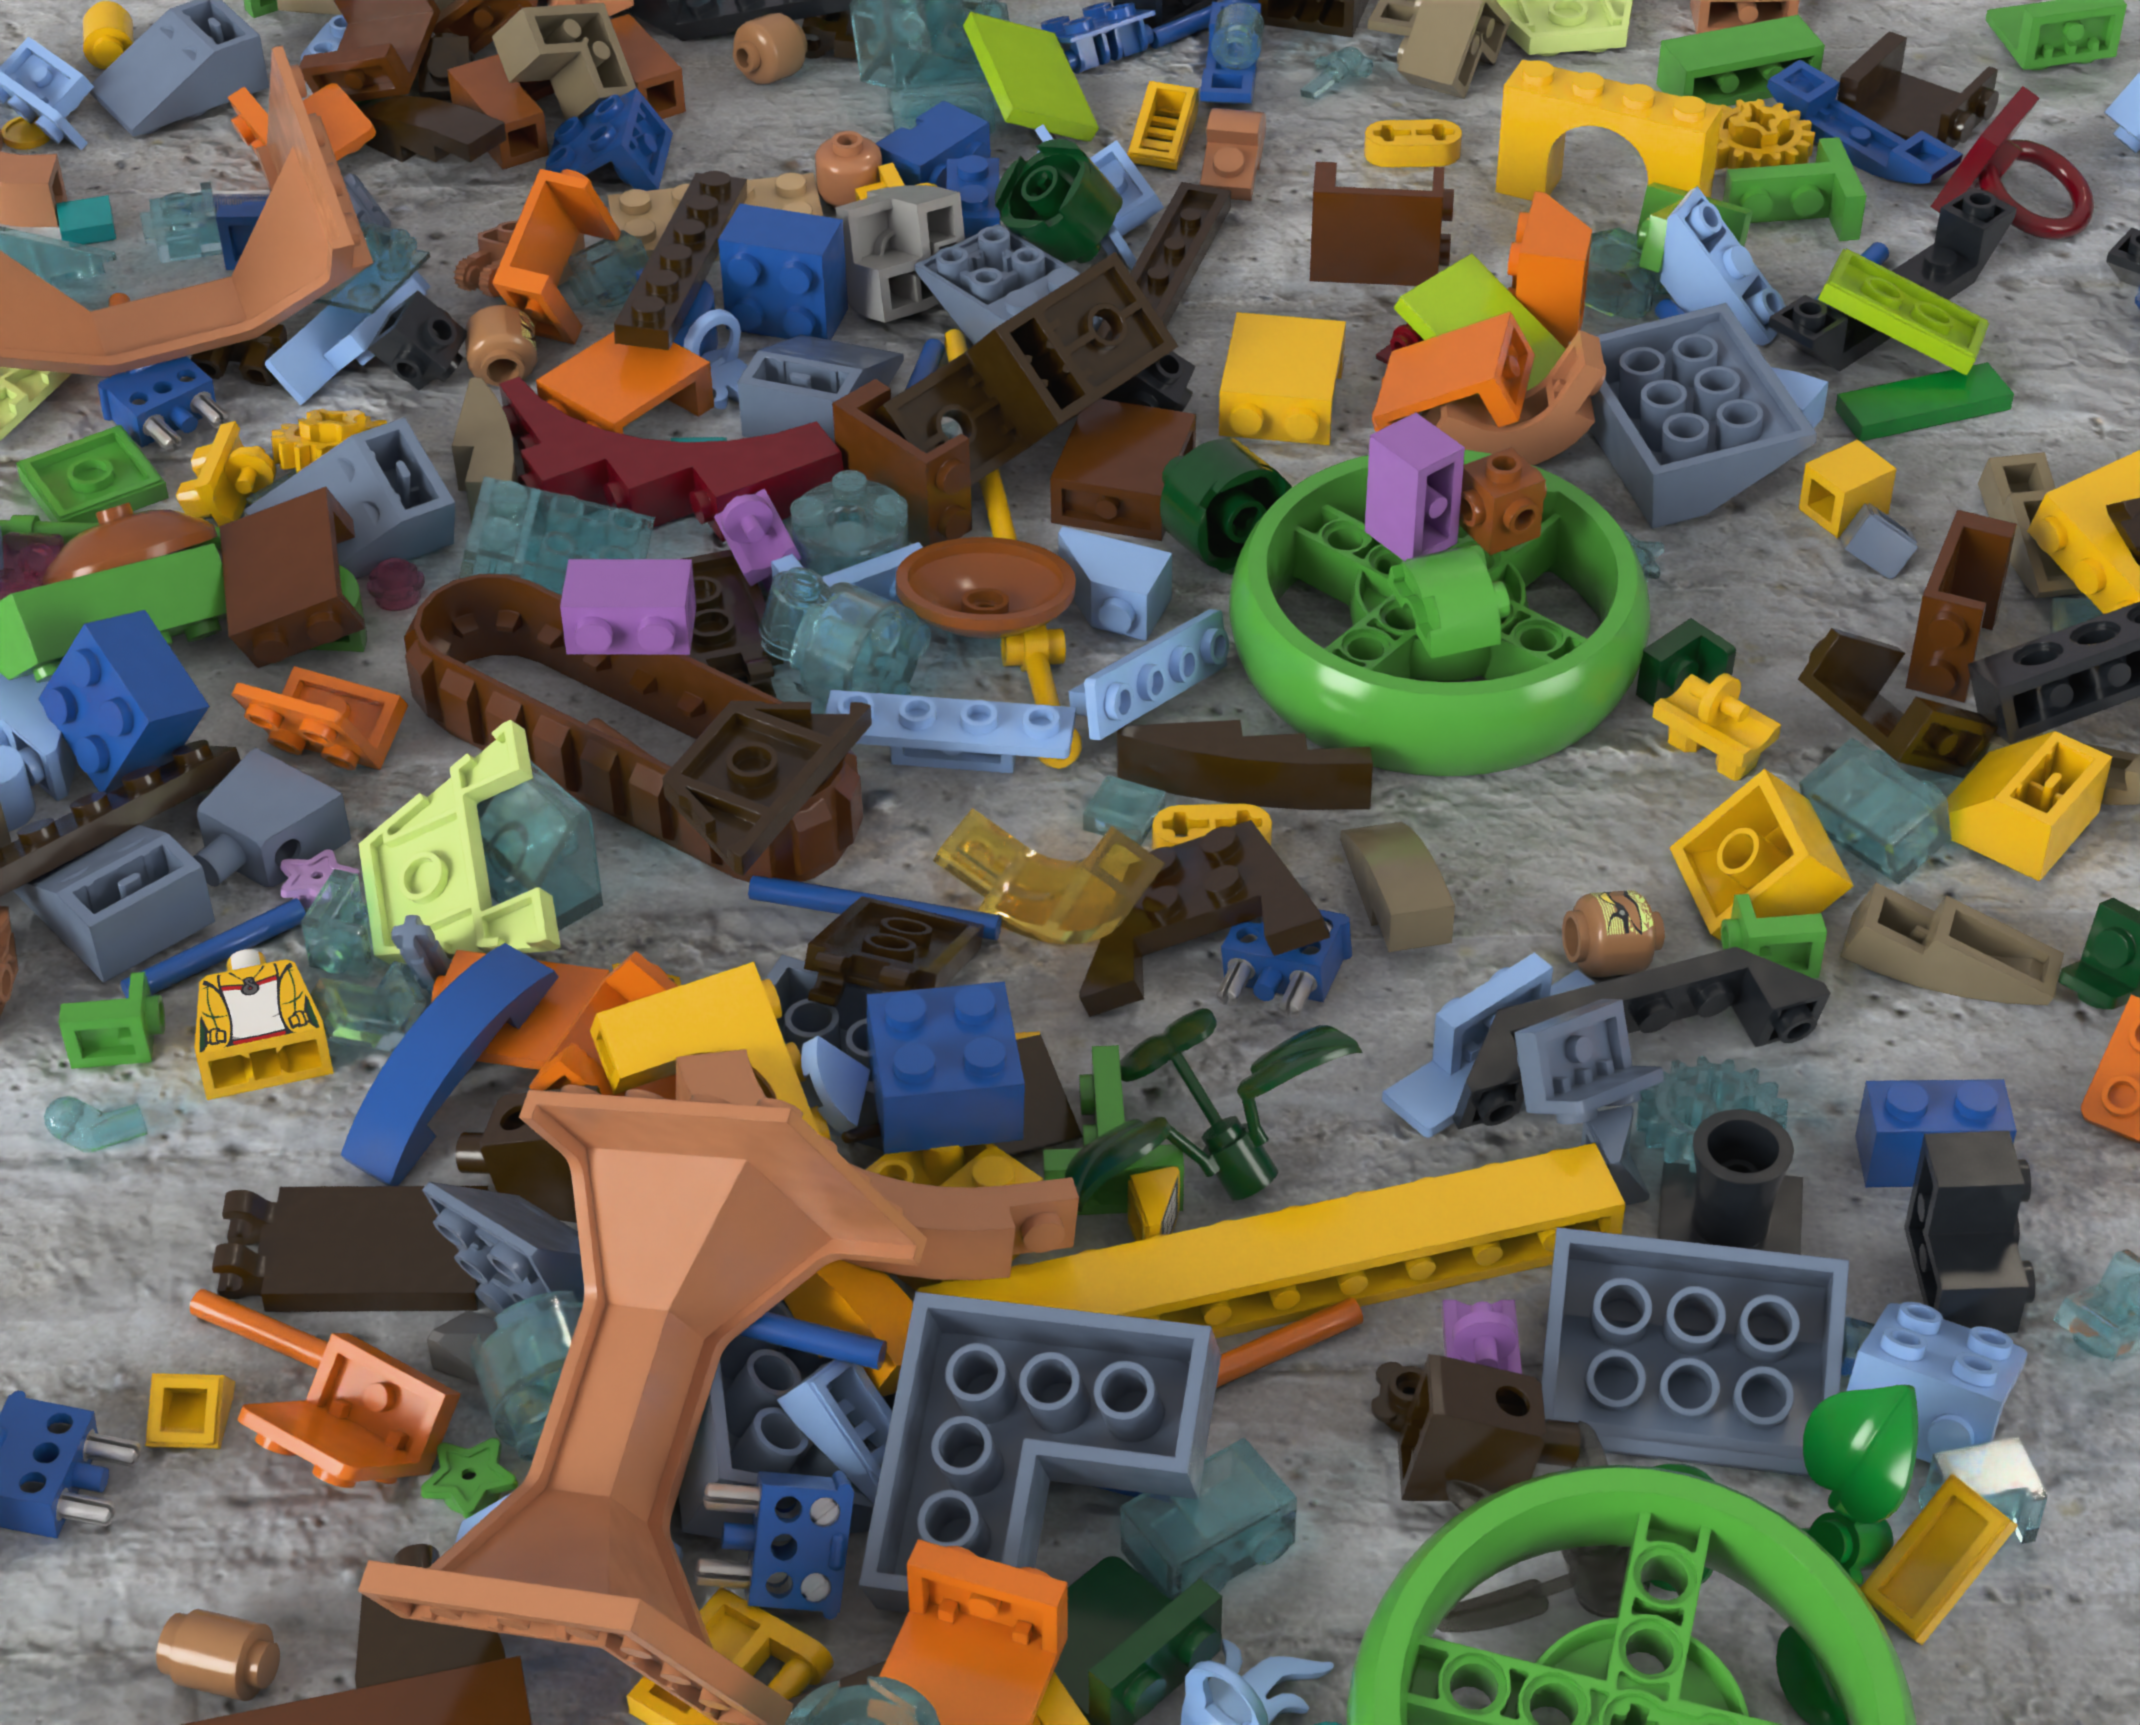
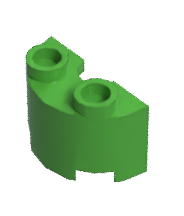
M1479 544L1407 558L1406 561L1401 562L1402 564L1391 566L1387 584L1402 610L1411 608L1415 620L1416 634L1431 659L1501 644L1500 619L1509 616V596L1502 581L1492 582L1487 570L1484 552Z

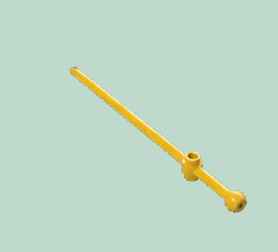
M950 329L945 333L944 345L948 361L950 362L966 352L968 348L965 336L959 329ZM998 468L979 481L992 535L995 538L1017 540ZM1046 625L1015 636L1001 638L1000 646L1003 666H1020L1022 672H1027L1035 704L1060 706L1050 665L1064 664L1066 642L1063 629H1047ZM1074 727L1068 758L1038 757V759L1047 767L1057 769L1067 767L1076 761L1082 750V740L1077 729Z

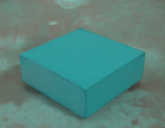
M109 195L56 203L64 247L116 239Z

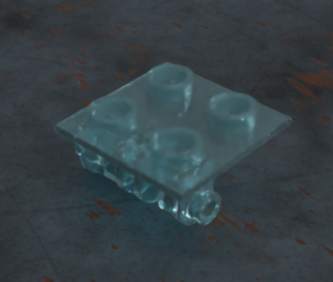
M359 221L374 263L312 303L346 308L357 313L373 314L431 257L430 252L417 250V241L414 237L410 236L407 230L393 229Z

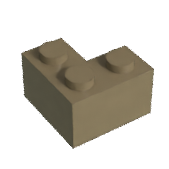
M1416 0L1414 7L1416 19L1410 36H1405L1399 46L1397 53V64L1399 66L1397 71L1410 84L1465 99L1478 62L1495 66L1511 18L1496 0Z
M604 3L524 7L492 36L509 83L550 80L565 121L575 116L581 119L595 111L596 107L607 97L615 94L621 97L636 88Z

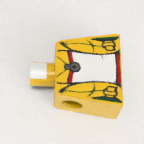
M244 949L229 957L226 964V972L206 975L199 981L194 1048L207 1100L334 1074L323 1020L295 962L284 959L267 963L265 956L261 952L253 949Z

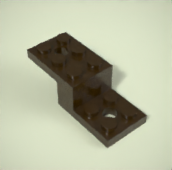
M1114 252L994 328L966 352L887 401L875 410L874 413L883 426L925 453L951 440L942 430V417H949L955 420L960 425L963 435L969 438L972 486L1179 346L1117 253ZM1094 316L1103 318L1110 325L1113 334L1112 341L1101 338L1093 328Z

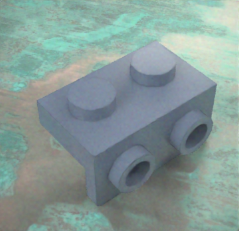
M1600 999L1514 1032L1527 1113L1555 1114L1559 1124H1578L1598 1118V1108L1635 1103L1641 1100L1640 1091L1664 1081L1662 1067L1632 1065L1623 999Z

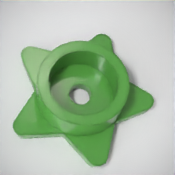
M490 1438L470 1449L443 1442L437 1446L440 1469L421 1486V1496L426 1499H443L451 1510L462 1514L467 1519L495 1503L502 1492L516 1489L518 1481L511 1472L499 1465L502 1444L498 1438ZM465 1474H476V1476L473 1479H463V1475Z

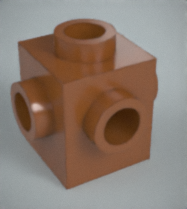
M1512 447L1464 464L1459 525L1489 555L1540 537L1543 503L1547 495L1546 479L1543 478L1541 472L1536 467L1531 466Z

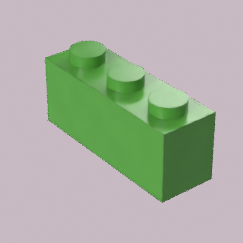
M1799 15L1662 40L1656 84L1664 93L1681 97L1695 96L1706 103L1715 105L1724 104L1731 106L1736 105V100L1748 102L1772 98L1773 96L1767 88L1769 78L1798 60H1802L1821 71L1825 45Z

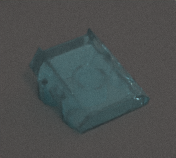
M1619 227L1592 234L1585 298L1586 306L1610 317L1617 315L1626 319H1637L1644 317L1652 310L1654 294H1669L1660 282L1661 272L1657 273L1639 267L1642 250L1637 248V235Z

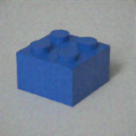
M740 203L718 239L724 310L730 312L738 320L741 332L784 339L806 335L831 340L848 311L843 219Z
M146 610L85 623L38 698L44 707L48 719L61 731L63 738L76 756L81 769L88 774L99 792H106L107 794L123 786L121 778L126 774L146 766L155 765L159 768L173 761L172 752L185 745L210 707Z
M1005 981L867 994V1051L884 1154L929 1150L931 1148L955 1145L960 1147L1023 1140L1025 1082Z

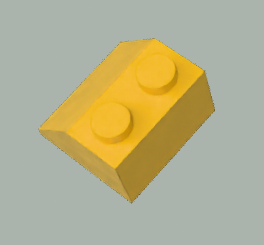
M1765 768L1669 847L1710 935L1718 940L1721 939L1723 919H1731L1735 894H1749L1756 918L1820 914L1854 887L1810 800Z

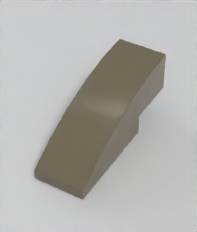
M470 377L452 442L458 491H466L472 527L517 528L520 511V493L513 438L508 420L495 394L483 379Z
M2045 452L1989 458L1978 481V486L1989 517L2017 524L2009 562L2024 585L2035 598L2083 594L2069 576L2038 546L2037 542L2027 532L2045 494L2056 489Z
M1403 822L1341 830L1340 841L1371 926L1379 925L1388 952L1452 943L1455 904L1432 855L1412 828Z
M1875 882L1852 914L1840 957L1878 974L1924 989L1963 998L2006 1004L2048 1006L2055 995L2064 953L1947 895L1935 911Z

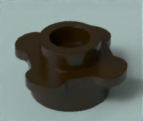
M1387 1362L1379 1366L1376 1371V1381L1381 1385L1380 1393L1371 1402V1412L1376 1419L1384 1422L1391 1429L1401 1432L1414 1396L1404 1393H1415L1423 1369L1415 1366L1403 1367L1397 1362Z

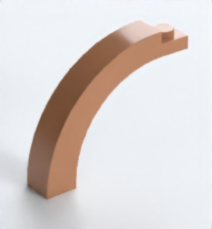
M746 1049L676 1057V1100L690 1101L693 1094H709L720 1097L731 1104L756 1105L759 1099L767 1098L755 1078ZM849 1163L855 1169L866 1173L872 1180L871 1185L887 1200L902 1207L904 1216L927 1238L919 1266L843 1259L842 1261L902 1276L941 1280H982L1010 1277L1012 1255L1033 1252L1043 1253L1056 1249L1072 1248L1074 1246L1079 1196L1072 1177L991 1187H941L889 1178Z

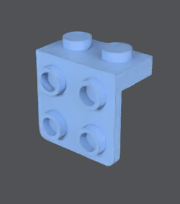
M1918 1302L1890 1303L1886 1306L1858 1350L1847 1391L1876 1389L1904 1384L1913 1386L1915 1388L1918 1410L1916 1458L1979 1480L1988 1458L2003 1406L2024 1367L2028 1353L2024 1348L2013 1344V1340L1999 1330L1983 1326L1970 1329L1943 1319L1939 1311Z

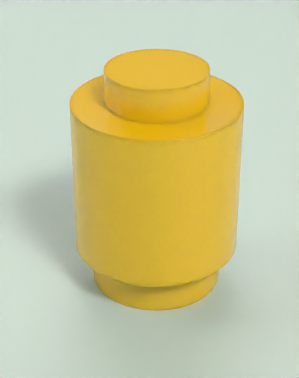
M112 1L96 3L86 12L83 18L84 55L93 66L106 70L134 43L133 20L130 14L121 5Z

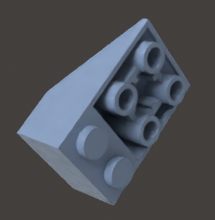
M193 0L170 8L91 83L94 88L89 93L133 137L140 134H151L157 132L162 126L184 118L201 116L211 108L230 102L227 97L242 87H245L250 94L269 88L261 38L252 27L222 0Z
M1000 224L986 227L980 230L978 234L951 247L943 248L935 255L915 264V272L973 345L994 328L1081 274ZM1093 317L1095 332L1098 331L1104 320L1101 317Z
M799 335L759 349L737 382L742 436L749 438L774 434L817 421L835 443L832 403L874 379L889 386L904 361V354L806 335Z
M405 417L351 435L244 509L245 516L326 486L353 519L355 538L337 544L339 565L349 570L356 579L454 544L455 501Z
M142 825L129 829L13 890L103 983L215 922L203 866L169 833Z
M428 1182L422 1190L438 1215L433 1224L446 1239L458 1248L459 1252L454 1256V1259L465 1272L479 1283L478 1288L475 1290L478 1298L492 1311L504 1318H508L515 1312L528 1320L527 1325L532 1333L552 1349L561 1351L565 1345L570 1347L584 1301V1280L578 1231L518 1195Z

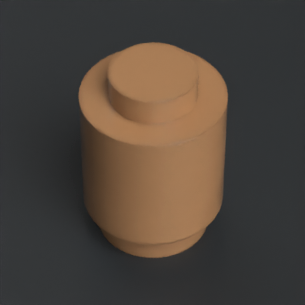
M202 1609L192 1610L188 1614L179 1612L172 1615L163 1627L156 1651V1663L159 1671L170 1675L176 1685L241 1701H249L261 1689H266L274 1680L280 1662V1649L278 1644L274 1643L273 1633L268 1625Z

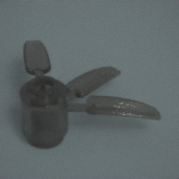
M1579 1420L1577 1423L1581 1433L1580 1452L1576 1465L1571 1467V1469L1608 1465L1596 1432L1589 1424ZM1455 1479L1446 1481L1448 1498L1461 1512L1478 1501L1495 1494L1465 1481ZM1608 1545L1561 1550L1568 1574L1543 1583L1537 1579H1529L1458 1602L1440 1623L1437 1630L1450 1633H1466L1522 1622L1544 1614L1549 1608L1547 1597L1570 1588L1574 1589L1579 1604L1589 1613L1601 1617H1617L1631 1547ZM1650 1580L1642 1583L1647 1592L1650 1589Z

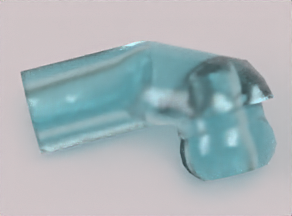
M65 1096L53 1100L46 1108L44 1115L45 1126L49 1133L84 1153H93L148 1134L138 1103L103 1113L78 1098Z

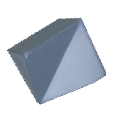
M1865 503L1840 536L1845 550L1889 579L1897 576L1918 548L1917 541L1910 530L1870 503L1868 505Z
M1628 1105L1598 1111V1118L1583 1123L1581 1146L1596 1143L1626 1205L1645 1202L1650 1196L1629 1152L1634 1109Z

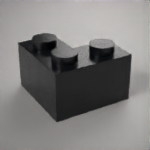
M2010 1131L1924 1134L1904 1225L1924 1304L1939 1311L1945 1320L1970 1329L1983 1326L1999 1330L2003 1333L2018 1332L2024 1305L2034 1301L2036 1288L2032 1263L2029 1260H2021L2018 1250L2020 1238L2018 1211L2020 1203L2028 1202L2030 1199L2031 1173L2028 1162L2025 1159H2017Z

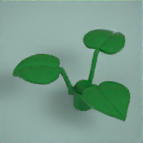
M1904 1384L1840 1392L1818 1404L1806 1423L1803 1435L1805 1467L1809 1476L1816 1484L1825 1489L1832 1490L1828 1497V1506L1835 1512L1824 1513L1815 1519L1811 1527L1801 1529L1813 1537L1831 1554L1858 1586L1863 1583L1861 1571L1876 1569L1892 1549L1894 1544L1893 1533L1886 1519L1898 1510L1911 1484L1918 1444L1917 1400L1915 1388L1911 1385ZM1686 1464L1654 1466L1714 1481L1709 1475L1694 1466ZM1626 1547L1628 1553H1630L1631 1547ZM1704 1566L1701 1584L1712 1575L1714 1570ZM1649 1580L1656 1587L1677 1592L1670 1584L1664 1581ZM1791 1626L1787 1627L1778 1640L1776 1654L1777 1674L1786 1699L1793 1709L1810 1725H1847L1842 1706L1825 1671Z

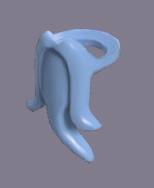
M715 309L706 312L693 323L684 339L683 347L700 356V344L707 332L717 325L724 324L728 326L730 336L727 346L706 352L701 356L710 362L713 396L715 397L714 407L726 409L729 398L739 403L737 382L748 365L738 358L741 336L738 320L726 310Z
M1222 1639L1221 1645L1225 1656V1664L1212 1660L1200 1661L1185 1676L1186 1695L1182 1706L1180 1725H1270L1279 1715L1284 1713L1305 1714L1308 1712L1309 1706L1296 1694L1281 1693L1270 1699H1267V1696L1277 1685L1286 1681L1319 1679L1329 1674L1334 1664L1332 1662L1275 1656L1262 1660L1243 1676H1240L1238 1673L1242 1665L1241 1650L1233 1642Z

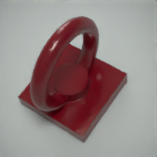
M2022 86L1980 135L1930 207L1940 213L1942 206L1979 182L1981 190L1988 191L1997 199L2017 208L2015 218L2011 223L2012 226L2035 237L2060 240L2076 236L2088 226L2094 212V200L2084 176L2064 156L2047 146L2022 139L2010 140L2040 99ZM2016 160L2035 164L2051 173L2062 183L2071 198L2072 212L2064 218H2048L2035 214L2021 206L2010 196L2003 186L2001 179Z

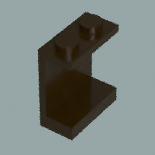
M1890 31L1841 74L1837 96L1838 101L1905 140L1922 130L1952 148L1959 143H1965L1970 137L1972 130L1982 120L1990 119L1999 100V92L1994 90L1998 69L1990 66L1961 93L1902 73L1907 37Z
M1831 628L1826 637L1819 641L1812 649L1809 662L1798 680L1898 763L1964 778L1998 727L1980 713L1917 696L1903 714L1881 696L1879 692L1906 653L1897 646Z

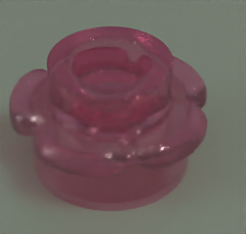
M391 558L382 561L370 572L367 590L374 597L376 604L380 608L388 611H402L413 607L421 599V589L425 584V577L421 571H417L415 564L401 558Z

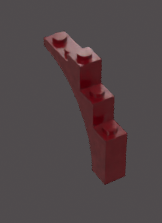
M520 376L499 383L503 404L502 409L506 414L512 438H515L518 442L525 474L518 476L522 496L530 508L538 507L550 526L608 505L615 516L623 515L636 534L694 513L701 524L708 523L720 540L724 542L726 539L714 516L722 512L726 505L736 496L755 494L765 488L781 520L846 497L841 450L817 421L774 434L731 441L676 442L642 439L603 430L566 415L541 399Z

